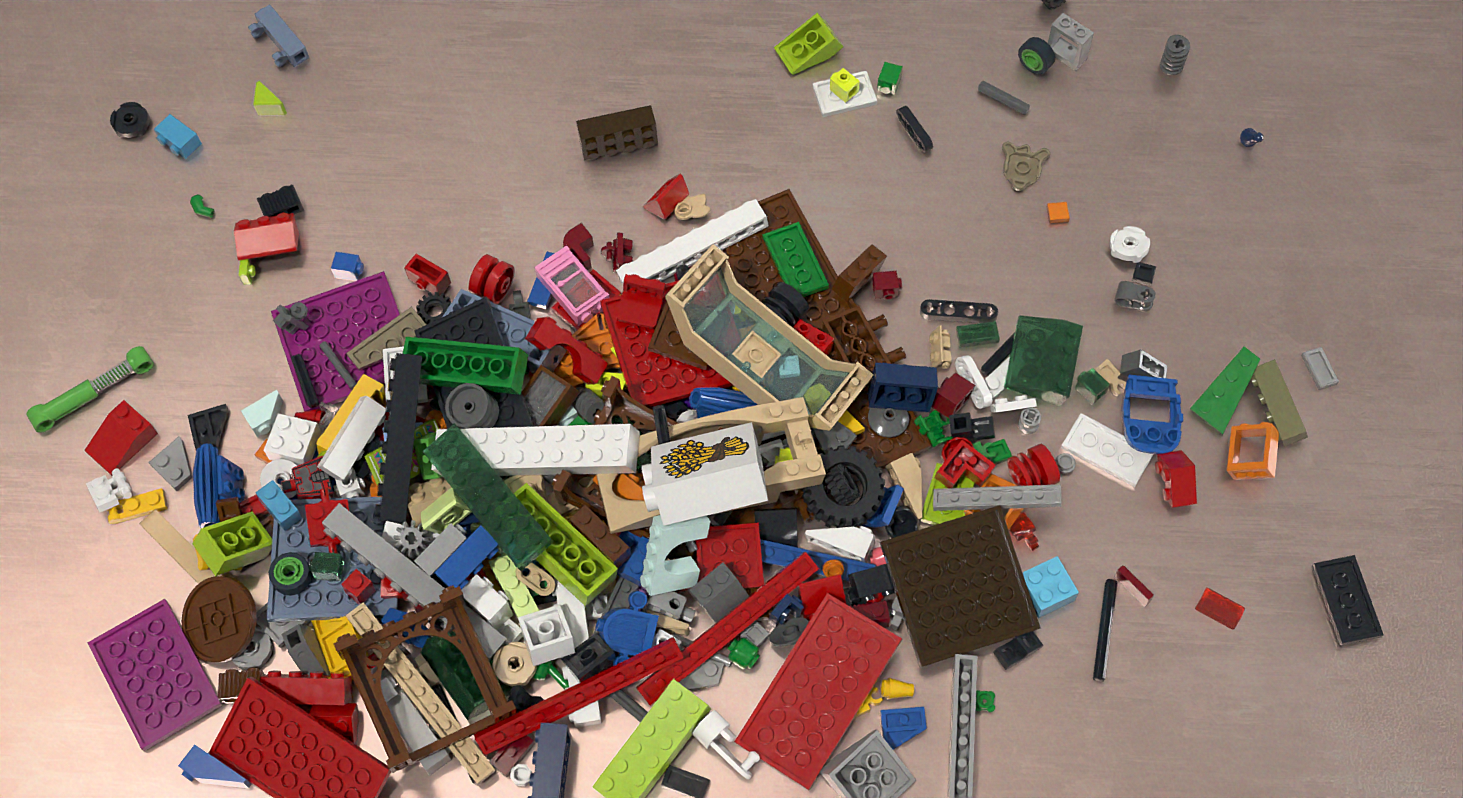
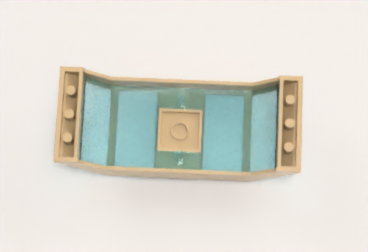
M712 244L665 296L683 344L757 405L803 397L809 415L807 419L809 427L830 431L872 378L873 374L859 362L853 364L836 361L825 355L738 284L727 260L729 256Z

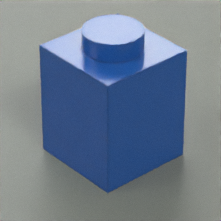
M336 252L331 266L334 277L357 281L359 274L361 275L364 269L359 255Z

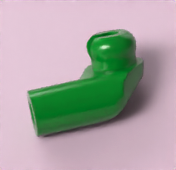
M201 195L192 196L190 204L194 212L198 215L212 218L215 212L214 209L203 205V197Z

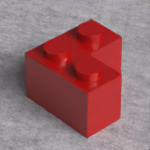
M961 440L936 472L934 478L947 488H953L959 479L965 475L981 487L996 465L965 441Z
M1182 450L1157 454L1158 461L1155 462V469L1165 482V488L1163 489L1164 500L1172 508L1197 504L1195 464Z

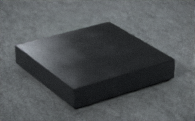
M796 508L754 509L755 523H759L761 540L798 548Z

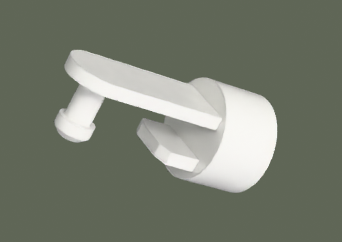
M715 710L709 712L695 727L692 735L707 749L713 747L743 777L750 779L752 773L749 769L755 762L757 763L760 760V756L755 751H751L748 754L749 757L741 763L718 741L722 736L729 742H733L736 739V736L728 729L730 724Z

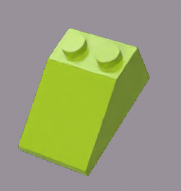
M816 13L776 45L774 49L790 73L794 75L830 59L844 46L828 23Z

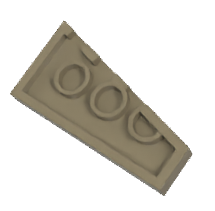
M411 306L346 354L360 371L382 362L383 349L403 347L406 337H416L414 330L425 326L426 323Z

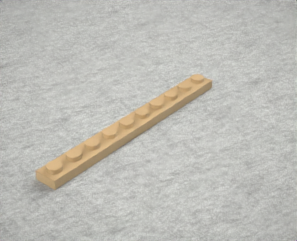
M364 603L346 615V618L360 636L370 630L376 632L383 629L382 625ZM386 641V644L379 643L378 645L386 649L390 646V642ZM397 646L386 659L384 666L440 738L462 729L453 715ZM371 649L380 660L382 653L377 649ZM470 737L448 747L477 785L495 772L494 767Z

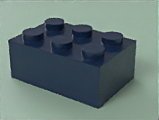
M875 362L872 372L873 376L868 386L870 408L930 412L938 389L936 367Z

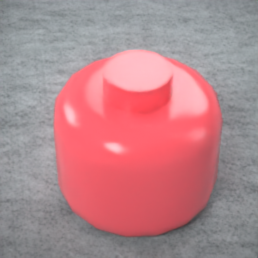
M881 547L874 548L872 555H870L871 564L874 563L875 567L886 564Z

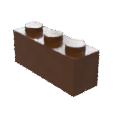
M871 244L838 276L832 290L848 301L873 277L874 272H878L881 269L887 255Z
M586 505L570 518L571 525L617 568L631 557L630 547L615 533L610 534L609 527Z

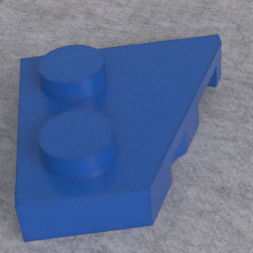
M924 707L880 710L882 735L892 750L927 729Z

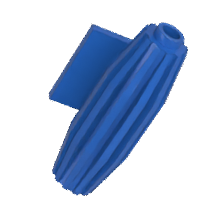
M718 387L694 388L689 397L690 406L697 411V418L757 405L743 392Z
M203 444L200 448H197L193 469L194 506L200 528L220 522L216 507L217 500L238 497L240 503L245 498V491L243 489L244 472L242 468L219 455L218 449L213 447L212 444Z

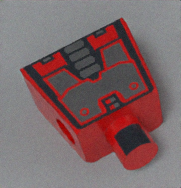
M323 456L293 467L291 469L292 479L281 481L283 492L296 491L298 500L321 499L320 489H324V496H326L325 488H329V496L333 498L329 475L317 467Z

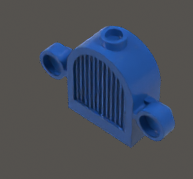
M641 591L630 593L628 597L630 608H613L602 619L598 618L595 630L599 631L600 637L612 650L619 652V656L613 661V666L629 659L628 655L635 656L652 647L659 616L638 611L647 603V597Z

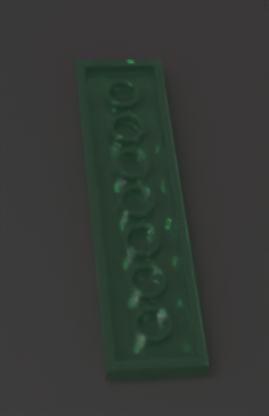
M455 423L423 451L519 570L522 571L554 542Z

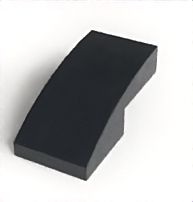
M1031 631L1014 637L1010 642L996 648L993 653L1004 669L1007 670L1035 653L1044 645L1036 634Z

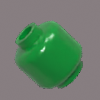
M745 637L739 641L734 639L728 647V650L731 651L728 659L741 669H746L747 667L751 669L760 657L758 646Z

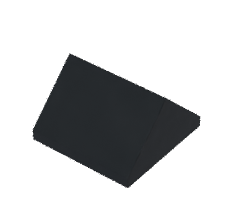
M595 633L576 647L575 653L564 656L561 660L580 683L601 672L616 657L614 651Z

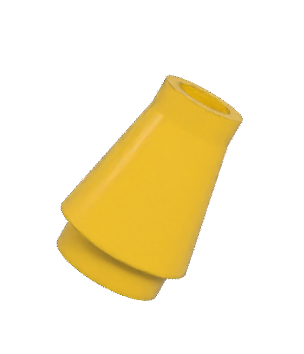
M892 678L882 680V697L887 699L913 697L914 684Z

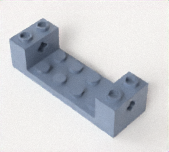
M460 289L443 317L482 298ZM490 302L505 346L519 347L528 354L527 366L532 374L537 371L540 365L554 372L567 350L559 345H555L547 350H539L525 339L535 322L534 320Z

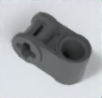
M1121 281L1118 285L1114 301L1122 307L1148 311L1153 306L1156 293L1151 287L1134 284L1129 281Z

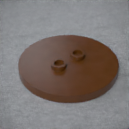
M214 576L196 585L186 599L181 620L182 631L195 655L204 661L216 663L227 662L238 657L247 648L254 635L257 620L256 606L247 587L232 577Z

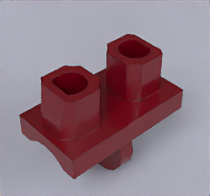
M617 232V238L613 240V246L612 242H607L606 246L601 248V255L606 257L607 261H612L613 257L614 273H617L616 270L622 265L633 262L632 256L623 255V252H631L633 240L623 238V233Z

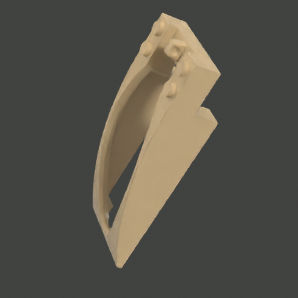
M803 397L731 410L668 427L670 442L718 431L719 427L726 429L752 422L759 445L764 434L785 430L793 460L778 462L764 471L768 501L732 510L777 502L780 492L820 485L826 475L821 456L817 454L807 420L809 415ZM656 431L639 436L637 458L649 451L652 446L658 445ZM619 473L596 474L610 534L652 526L653 516L660 515L659 510L648 512L645 500H627L616 496L612 491V483Z

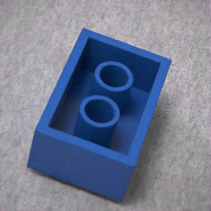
M480 525L434 574L447 587L454 585L455 588L460 586L462 589L469 582L466 578L471 573L475 576L484 567L482 562L486 557L490 560L499 551L497 548L499 542Z

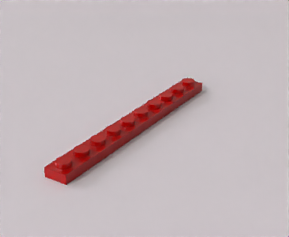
M804 551L681 651L683 659L654 672L638 685L636 689L651 706L659 699L673 679L678 683L783 599L786 594H789L819 569Z
M672 637L474 734L475 740L485 756L540 729L541 723H552L684 657L675 638Z

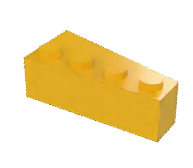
M365 374L362 375L325 432L318 438L316 445L319 454L321 451L328 450L360 397L368 396L383 407H386L383 384Z

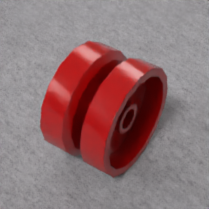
M488 254L482 256L472 271L468 286L469 292L481 298L487 297L490 302L499 304L505 298L512 285L515 273L514 266L504 261L499 262L497 258Z

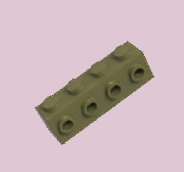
M1274 359L1257 366L1251 381L1254 388L1259 387L1261 391L1258 397L1262 405H1267L1269 411L1265 413L1269 423L1274 422L1279 432L1278 442L1282 440L1285 447L1308 438L1306 429L1276 360Z

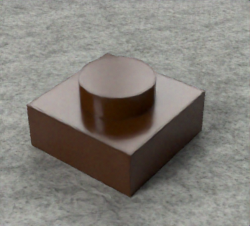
M238 497L216 501L220 522L242 515Z

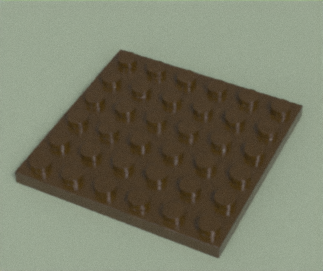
M1000 505L879 542L919 667L955 657V654H964L1041 629Z

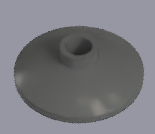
M870 408L868 422L876 434L892 438L899 436L906 430L909 423V415L907 410ZM886 413L892 414L893 417H887Z
M797 617L786 620L783 625L779 624L769 636L771 644L778 647L796 644L809 622L805 618Z

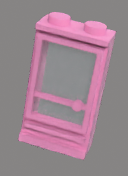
M567 246L534 267L537 278L578 326L582 323H587L598 312H602L600 300L609 298V294L604 291Z

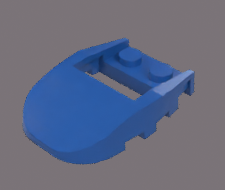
M1128 375L1121 411L1125 440L1133 449L1149 454H1165L1172 452L1179 445L1183 413H1181L1180 394H1176L1175 386L1178 384L1177 379ZM1137 397L1170 401L1169 422L1130 419V398Z

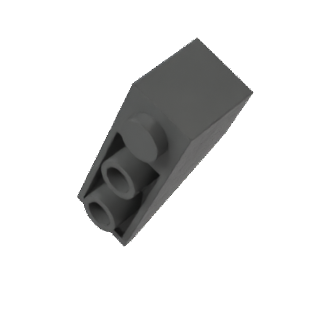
M298 624L281 634L289 655L303 675H310V672L322 671L323 675H331L313 627Z

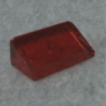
M1206 587L1195 609L1234 630L1242 617L1245 607Z

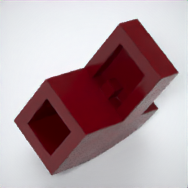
M581 222L565 234L563 248L567 246L585 269L589 270L592 268L591 260L585 251L593 247L594 243L592 235Z

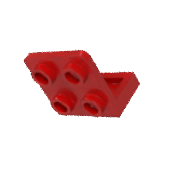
M625 274L623 293L616 314L617 321L654 329L664 298L665 283L658 279H645L636 274Z

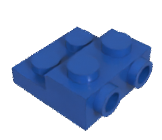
M622 531L619 538L630 547L631 557L618 568L617 575L641 587L640 577L643 575V562L646 559V546L649 543V539L643 536L640 538L628 531Z

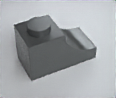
M1140 349L1122 355L1120 373L1127 378L1128 375L1166 378L1168 366Z

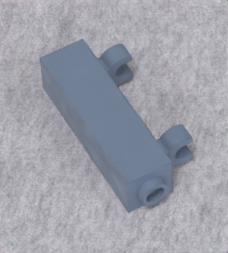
M270 4L254 13L258 23L248 26L251 35L255 39L260 37L263 32L268 35L281 51L272 55V58L275 60L274 63L278 67L283 66L287 60L295 67L309 58L306 47Z

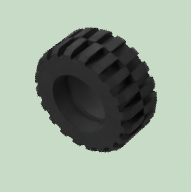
M840 445L834 450L831 447L826 449L823 454L819 453L818 455L821 456L825 472L842 464L847 468L848 472L853 473L860 480L863 493L860 500L854 505H838L827 497L824 491V478L820 485L802 488L804 492L802 497L804 503L808 505V512H813L815 515L814 519L818 522L822 520L825 522L824 526L829 528L831 526H836V528L856 527L857 525L865 524L875 514L884 497L885 479L881 477L883 473L881 467L877 468L875 466L877 461L873 457L871 459L866 457L867 452L864 450L861 453L857 452L856 447L853 446L845 449L844 445Z

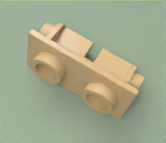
M939 325L929 336L931 344L930 361L932 362V367L937 368L940 365L943 369H948L952 364L951 351L944 350V348L949 349L951 347L950 333L946 329L942 330V326Z

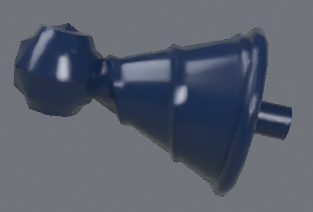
M1252 128L1244 129L1240 135V141L1246 147L1254 146L1264 139L1262 133H1257Z

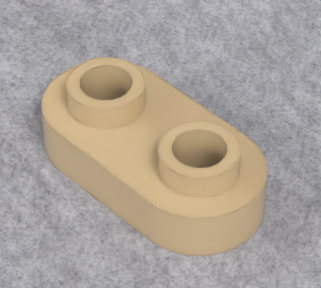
M524 561L516 567L515 574L517 579L537 594L547 596L554 591V579L535 564ZM524 568L530 570L528 576L522 574ZM543 580L547 582L545 588L540 587V582Z

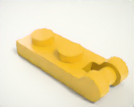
M160 488L132 496L129 499L118 500L119 505L107 509L109 511L108 522L109 524H118L149 515L155 509L158 512L167 510L165 491ZM123 509V513L119 514L117 510Z

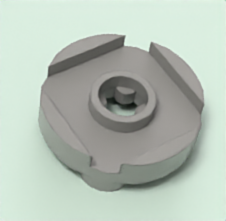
M259 627L255 628L252 640L248 645L250 646L251 643H254V651L248 653L245 649L238 657L232 659L236 666L241 669H260L264 667L272 654V640Z

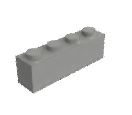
M401 687L395 689L398 694L386 703L401 736L410 749L414 752L437 741L436 736L438 734L431 725L428 726L425 723V717L418 708L416 709L407 694L403 692ZM447 747L420 760L429 776L451 761L448 755L451 750Z

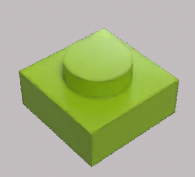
M249 259L240 260L239 277L243 285H251L252 277L255 276L254 265H251Z

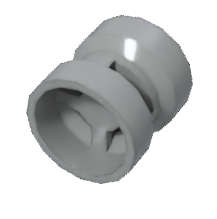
M1032 407L1025 408L1020 415L1019 429L1025 434L1035 433L1041 421L1040 412Z

